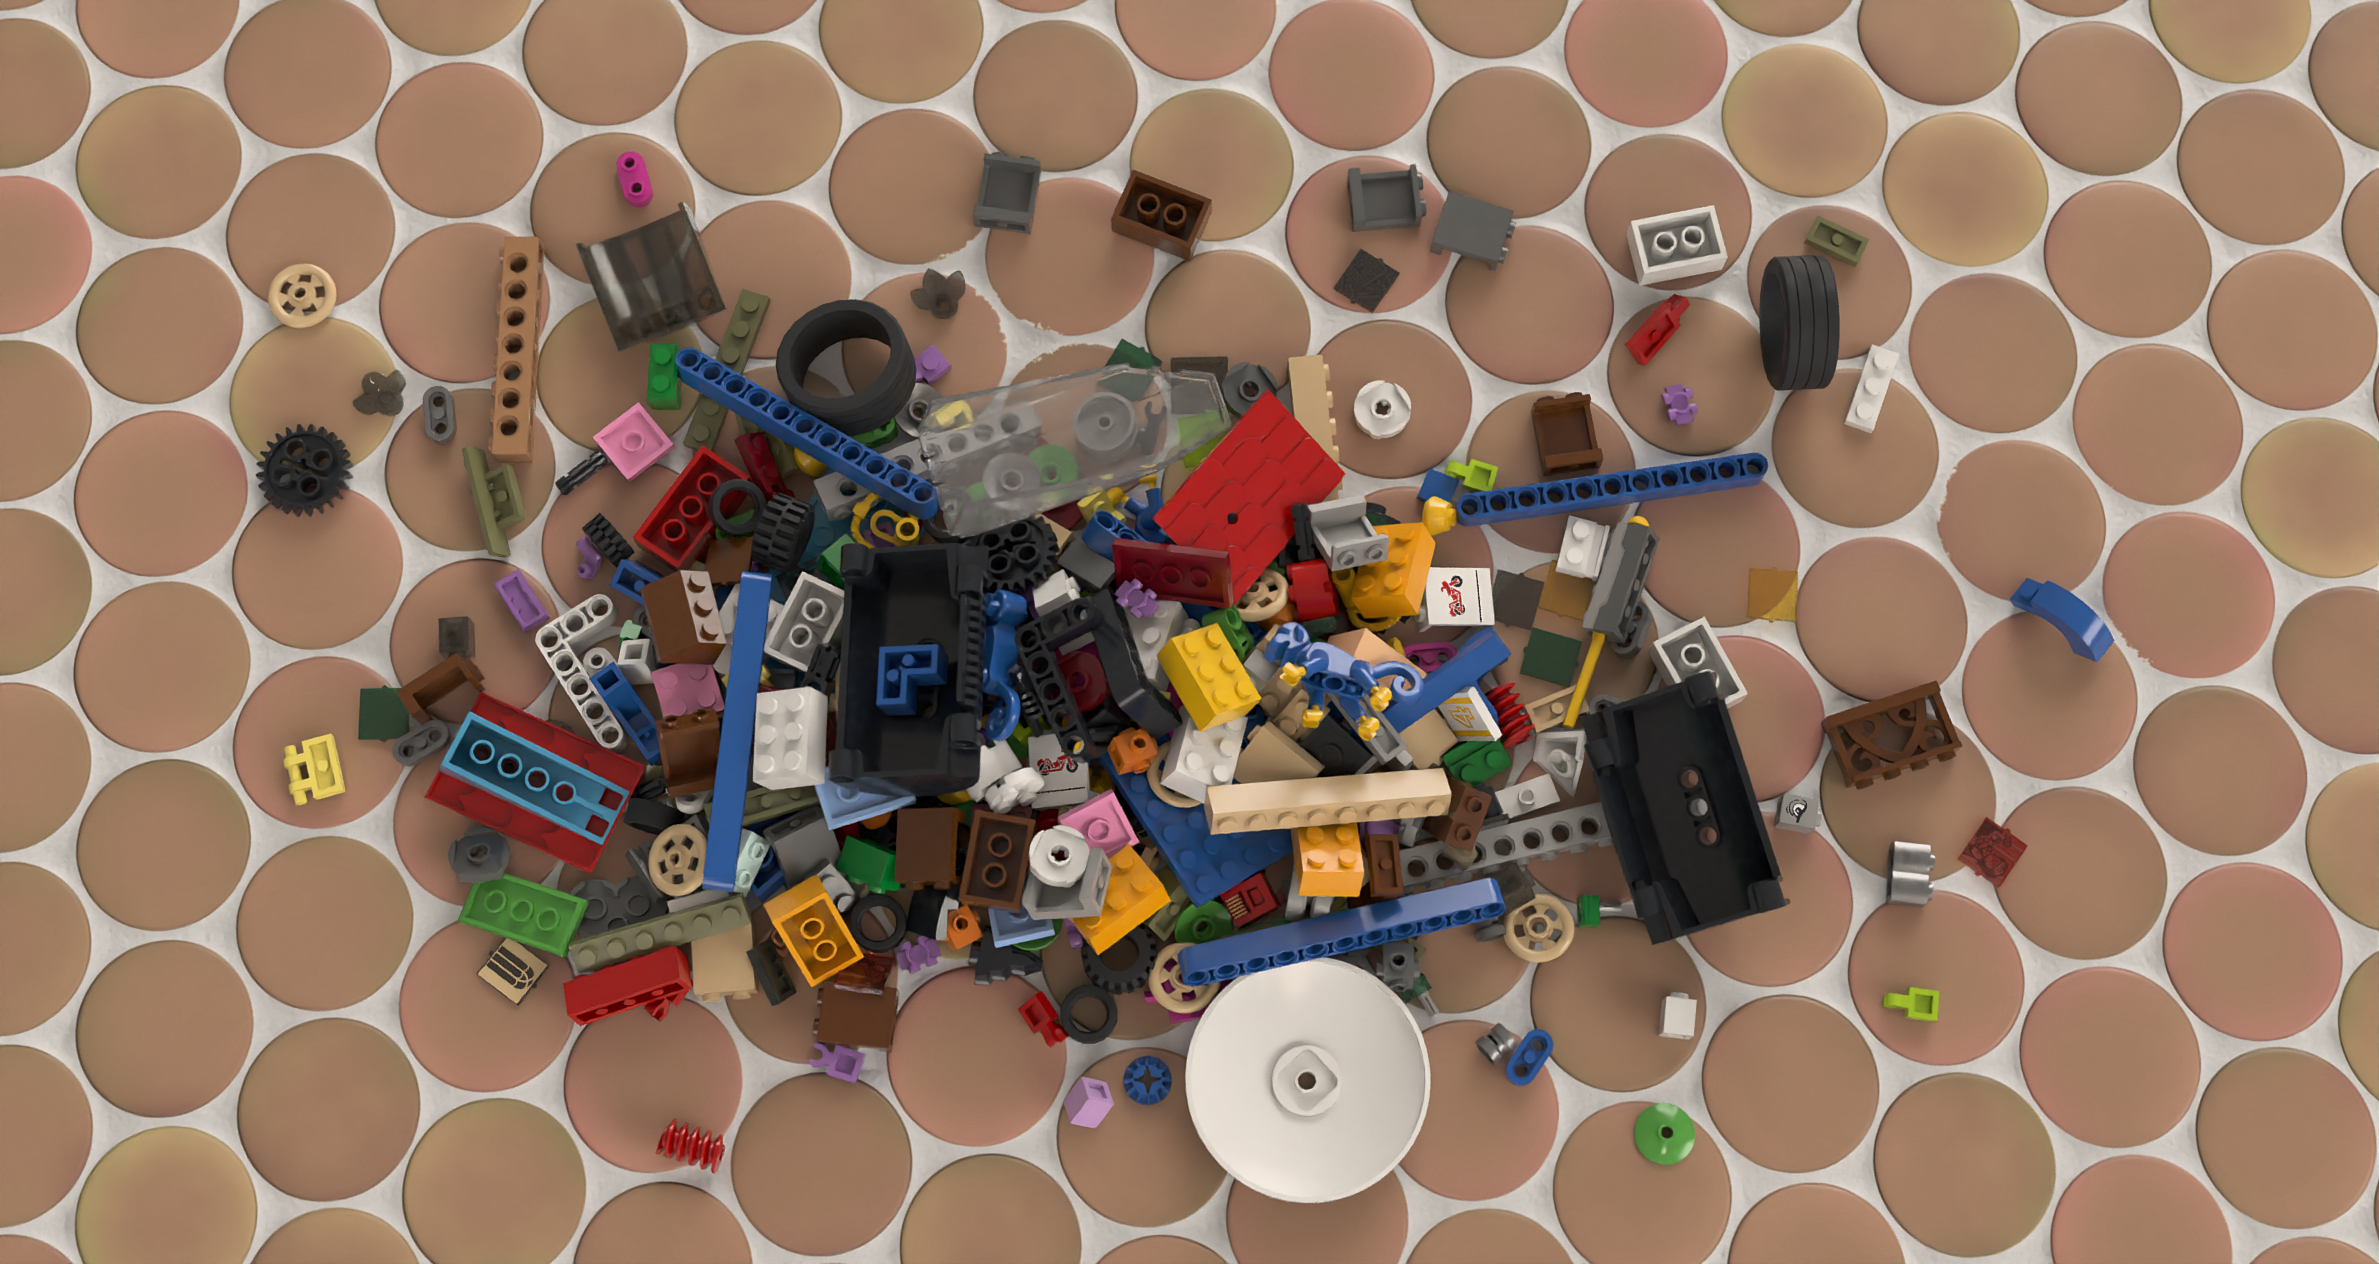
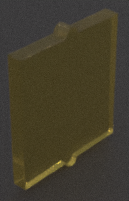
M1552 559L1538 608L1557 613L1559 617L1564 615L1583 621V616L1588 610L1592 590L1596 582L1592 581L1591 578H1580L1555 571L1557 561Z
M1776 567L1771 569L1750 568L1747 618L1769 620L1770 623H1773L1775 620L1796 622L1798 572L1777 570Z

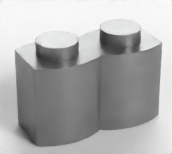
M1897 841L1890 844L1886 903L1923 907L1927 905V900L1931 901L1933 883H1929V871L1934 869L1935 854L1931 853L1930 845Z

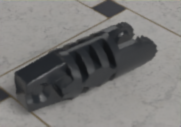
M1014 665L1007 671L1013 685L1012 689L1015 690L1019 697L1020 710L1031 733L1035 738H1038L1043 734L1038 717L1042 716L1041 718L1047 725L1051 726L1028 672L1024 667Z

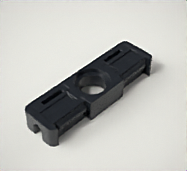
M830 643L818 644L800 688L811 687L812 683L816 681L821 686V693L828 696L829 700L836 683L832 679H834L840 664L841 650Z

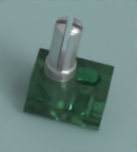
M1420 972V978H1414L1413 989L1396 992L1404 1004L1418 997L1430 1017L1439 1013L1428 992L1432 987L1422 972Z

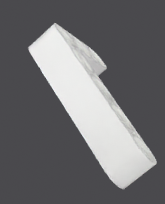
M597 594L542 627L537 632L535 641L602 747L619 753L628 744L627 734L610 707L589 680V674L573 651L575 647L606 629L617 619L618 612L613 602L607 596ZM602 605L608 606L606 614L602 616L595 615L597 608ZM582 621L583 626L579 631H570V627L574 622ZM550 637H558L555 646L551 648L545 647V643ZM564 661H573L571 669L560 671V666ZM588 684V690L585 694L575 695V690L579 685ZM603 708V714L600 718H590V714L594 709ZM619 732V737L614 743H606V737L609 733Z

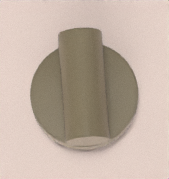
M1449 844L1443 849V852L1465 871L1477 857L1475 846H1473L1470 852Z

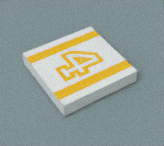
M1474 686L1464 687L1438 706L1459 741H1496L1502 735Z

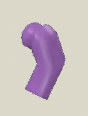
M586 536L576 543V546L584 556L581 567H577V573L581 578L589 580L598 574L602 557Z

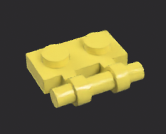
M332 734L301 741L304 751L301 754H297L294 745L283 748L285 754L283 759L284 768L288 770L291 782L288 785L289 792L294 796L295 805L306 804L305 792L311 789L316 800L346 792L335 739ZM306 764L309 778L302 779L300 767Z

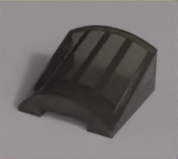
M683 201L678 203V211L632 231L589 246L581 242L576 243L618 351L627 350L673 334L726 310L691 207Z

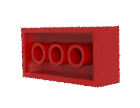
M702 445L632 538L640 549L674 572L689 570L695 559L699 561L708 549L710 541H714L716 538V526L712 523L708 514V501L712 492L720 484L733 479H745L752 482L750 477ZM733 490L723 497L720 511L726 520L733 516L748 494L741 490Z

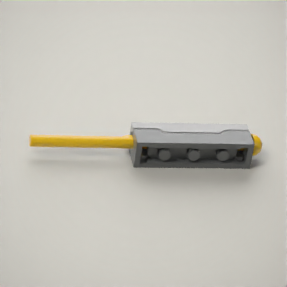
M1634 516L1627 523L1618 522L1615 532L1610 537V547L1607 556L1601 563V574L1597 584L1593 587L1589 609L1583 616L1582 627L1592 637V642L1563 722V726L1566 728L1574 729L1604 641L1625 643L1660 539L1651 529L1648 521L1642 516Z

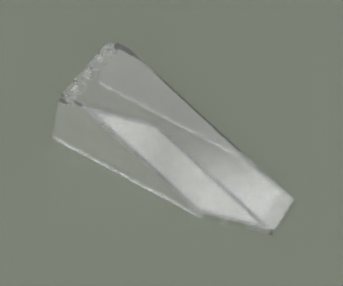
M1121 363L930 400L918 427L920 435L918 439L924 457L934 456L926 460L932 483H943L934 488L940 509H951V511L942 514L948 534H951V536L959 535L960 538L984 533L1157 473L1228 431L1232 427V423L1214 373L1183 369L1180 373L1160 371L1157 366H1151L1149 370L1132 368L1129 366V363Z

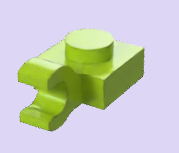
M1474 459L1470 460L1468 466L1449 460L1444 474L1458 480H1464L1463 489L1472 492L1492 490L1499 467Z
M1908 987L1906 988V995L1896 993L1883 995L1882 1007L1905 1009L1904 1018L1936 1022L1938 1020L1939 991Z

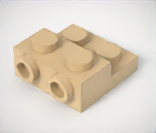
M1280 667L1259 693L1262 699L1258 704L1275 718L1272 724L1294 742L1298 738L1304 741L1314 730V728L1303 727L1302 714L1304 709H1308L1309 696L1301 679L1295 686H1290L1279 678L1284 673ZM1325 692L1323 716L1319 723L1330 711L1327 707V704L1331 701L1327 695L1329 692Z

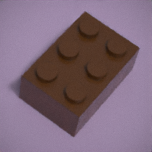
M1133 169L1111 218L1112 232L1191 261L1212 213V199Z
M975 810L958 898L962 904L1022 914V892L1026 889L1030 866L1029 849L1038 829L1036 820Z

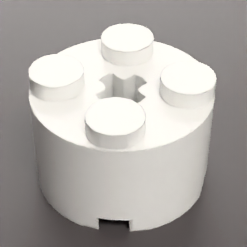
M993 740L996 746L991 749L986 747V745L981 747L979 781L973 787L966 789L970 798L977 803L982 800L986 801L985 794L994 784L999 788L1005 784L1003 779L1005 776L1023 769L1006 740L1000 742Z

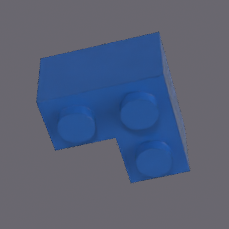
M938 644L880 647L876 705L887 716L916 715L918 686L947 685L948 655Z

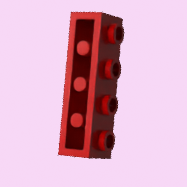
M676 946L661 947L657 952L645 956H635L628 962L619 965H608L603 967L601 971L589 975H578L573 980L563 983L567 1016L579 1026L692 989L687 956Z

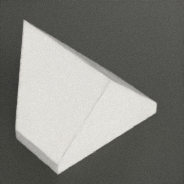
M1585 731L1537 734L1533 762L1537 763L1547 774H1550L1574 798L1584 759V745L1587 738Z

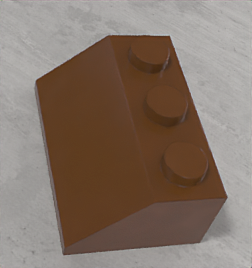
M679 570L642 586L641 594L658 662L714 665L727 642L709 573L707 571Z

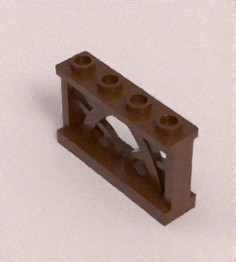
M1937 680L1827 716L1821 722L1824 733L1828 736L1847 788L1856 786L1857 790L1873 785L1874 779L1884 777V780L1887 781L1902 775L1901 770L1911 767L1913 772L1929 766L1928 761L1938 758L1939 762H1944L1957 756L1955 752L1963 746L1958 739L1941 697V690ZM1926 700L1930 701L1937 720H1926ZM1906 709L1909 712L1907 718L1914 717V721L1902 720L1899 717V711ZM1887 714L1888 718L1900 727L1912 728L1910 738L1900 753L1884 749L1871 742L1881 730V715ZM1866 721L1872 723L1874 727L1872 733L1867 737L1863 734L1868 730H1865L1862 726L1863 722ZM1925 727H1935L1943 733L1944 741L1941 746H1929L1928 738L1936 739L1937 737L1932 732H1924ZM1842 728L1845 734L1855 743L1847 751L1838 729ZM1917 747H1919V749L1922 752H1924L1922 754L1911 757ZM1859 748L1865 751L1859 758V764L1864 759L1871 763L1870 769L1866 771H1858L1851 763L1853 753ZM1880 760L1892 764L1880 767Z

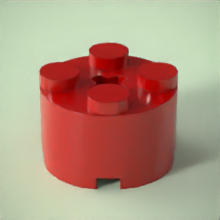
M1320 558L1286 565L1289 582H1293V585H1288L1290 602L1297 603L1294 610L1297 623L1339 614L1337 592L1334 590L1332 579L1333 572L1325 559Z

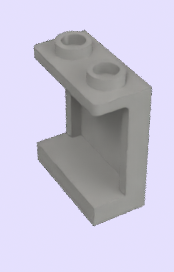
M1363 495L1308 505L1310 515L1307 516V520L1311 521L1314 543L1331 571L1387 560L1389 538L1386 534L1377 535L1365 516L1367 501Z
M1091 848L1084 876L1076 881L1073 886L1067 888L1052 886L1042 882L1037 876L1032 874L1029 866L1026 889L1022 892V904L1028 910L1033 920L1101 916L1112 864L1102 848Z

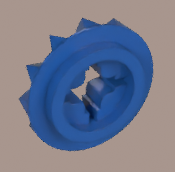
M1144 1056L1134 1059L1126 1068L1123 1083L1126 1093L1132 1100L1139 1104L1152 1105L1162 1101L1168 1095L1172 1085V1076L1168 1066L1162 1060L1151 1056ZM1147 1067H1149L1151 1077L1161 1079L1151 1083L1150 1093H1147L1144 1083L1134 1082V1080L1144 1077Z

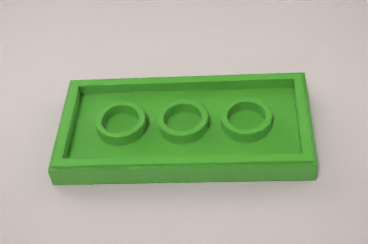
M504 873L503 877L499 880L472 884L458 921L567 958L570 951L568 946L570 942L574 941L589 902L585 899Z

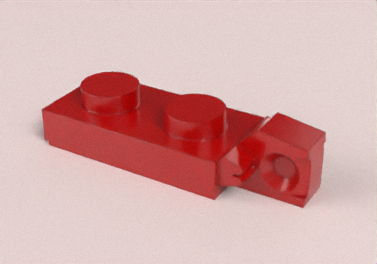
M1673 294L1668 300L1662 302L1625 343L1637 364L1646 365L1681 326L1679 324L1680 316L1690 305L1685 296Z

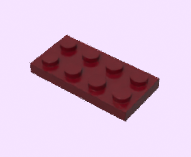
M1115 538L1112 543L1117 590L1125 580L1131 583L1135 578L1143 584L1140 591L1145 593L1149 588L1157 595L1155 599L1228 609L1232 606L1234 600L1229 552Z

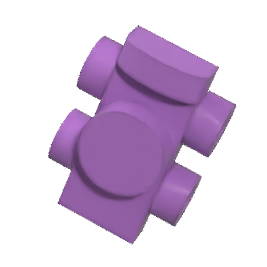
M1682 383L1666 387V393L1662 394V401L1664 405L1670 404L1667 410L1668 419L1670 421L1675 420L1676 426L1693 422L1692 415L1698 414V408L1696 403H1688L1687 399L1693 398L1691 388H1683Z
M1135 578L1131 583L1125 580L1115 593L1118 597L1115 602L1124 609L1129 605L1132 608L1129 612L1135 618L1139 619L1143 615L1149 619L1159 607V604L1154 601L1157 595L1149 588L1145 593L1140 591L1143 584Z
M920 936L916 939L917 946L912 947L911 942L899 945L901 952L897 953L896 957L902 971L908 969L909 973L913 974L920 971V965L924 963L926 967L937 964L936 958L942 955L936 940H929L927 937Z

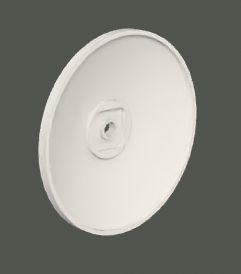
M1327 957L1240 976L1232 981L1215 997L1202 1015L1190 1043L1185 1072L1186 1095L1193 1124L1203 1144L1217 1163L1232 1177L1254 1191L1271 1198L1296 1203H1323L1339 1200L1361 1192L1380 1181L1395 1168L1413 1145L1425 1119L1430 1098L1431 1078L1427 1049L1420 1029L1406 1005L1386 984L1372 974L1357 966ZM1310 1073L1314 1076L1315 1086L1312 1089L1305 1090L1299 1086L1298 1077L1301 1074Z

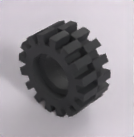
M601 513L582 527L586 535L615 567L619 566L622 559L627 560L635 553L623 536Z

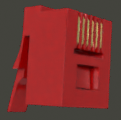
M1259 873L1220 895L1237 930L1269 916L1268 914L1281 908V904L1287 902L1282 891L1275 894L1264 873Z

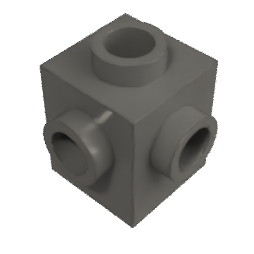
M1383 943L1382 960H1377V978H1383V983L1394 992L1413 989L1414 978H1420V960H1414L1413 943Z

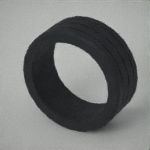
M1822 255L1773 257L1767 263L1764 270L1759 307L1760 343L1767 379L1770 385L1777 391L1824 389L1831 383L1835 374L1840 340L1839 301L1832 267L1829 261Z
M837 300L822 304L808 311L784 335L776 358L777 377L789 402L847 436L871 432L889 422L908 402L916 382L917 369L915 358L897 319L886 309L863 300ZM852 338H868L877 340L891 348L886 368L878 379L866 389L854 395L842 398H823L803 390L804 377L814 359L826 348L840 341Z

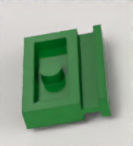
M1499 738L1496 741H1463L1447 750L1441 756L1450 776L1472 784V787L1512 765Z

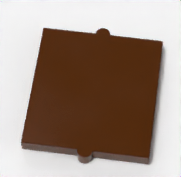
M731 536L729 539L710 541L704 571L709 573L712 586L723 585L726 588L731 584H740L742 571L751 572L753 536L742 538Z

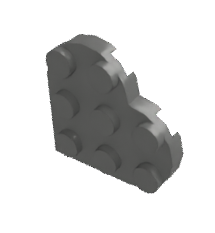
M638 875L630 878L626 877L616 885L605 879L585 880L575 886L570 892V895L589 902L577 931L582 938L668 914L669 911L668 898H661L660 901L655 903ZM630 959L614 963L613 965H619L628 962Z

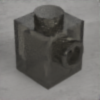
M468 616L438 618L439 653L445 659L457 652L464 660L468 657L474 658L475 623Z
M1517 863L1491 877L1497 881L1506 906V910L1503 913L1505 916L1536 898L1532 889L1536 884L1527 869L1522 872Z

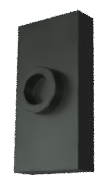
M771 938L746 952L772 1006L780 1004L797 993Z

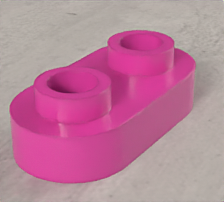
M636 152L623 153L616 162V168L627 202L634 207L646 206L653 198V189L642 156ZM628 162L635 163L633 167H626ZM635 187L642 188L638 193L633 192Z
M1448 642L1412 644L1403 649L1405 658H1417L1419 664L1416 666L1427 674L1432 673L1444 664L1438 661L1437 656L1445 655L1449 661L1458 654L1456 648Z

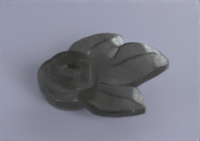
M928 268L923 277V288L910 291L912 301L918 308L931 311L939 319H949L957 313L958 300L965 293L966 284L964 276L958 270L946 279L939 272ZM942 303L949 304V308L946 310L940 309L939 306Z
M394 370L387 377L376 371L364 375L361 381L364 393L353 400V406L359 412L366 415L379 412L382 415L395 416L400 413L404 406L401 394L406 386L404 375L399 370Z

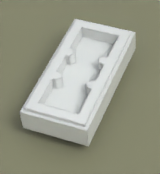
M1550 774L1495 792L1504 811L1502 813L1503 822L1560 802Z

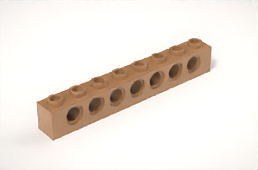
M505 237L504 247H500L499 251L500 263L503 264V273L498 274V288L501 290V300H497L496 313L497 317H500L499 327L495 328L494 333L495 343L498 344V354L493 356V369L497 373L496 381H492L491 394L492 398H495V407L490 409V424L493 426V436L488 438L489 453H492L498 463H533L545 249L539 237ZM519 265H526L523 271L514 272ZM517 292H525L521 298L513 299ZM523 318L520 325L511 326L515 319ZM522 345L517 353H510L513 346ZM520 372L517 379L508 380L510 374ZM510 400H519L516 406L512 408L506 407ZM509 427H517L514 434L505 435V431Z

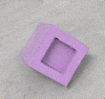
M1082 1076L1064 1099V1106L1070 1123L1089 1128H1096L1114 1105L1107 1082Z

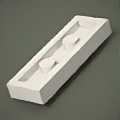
M1873 344L1871 345L1844 421L1845 425L1872 433L1899 356L1898 353Z

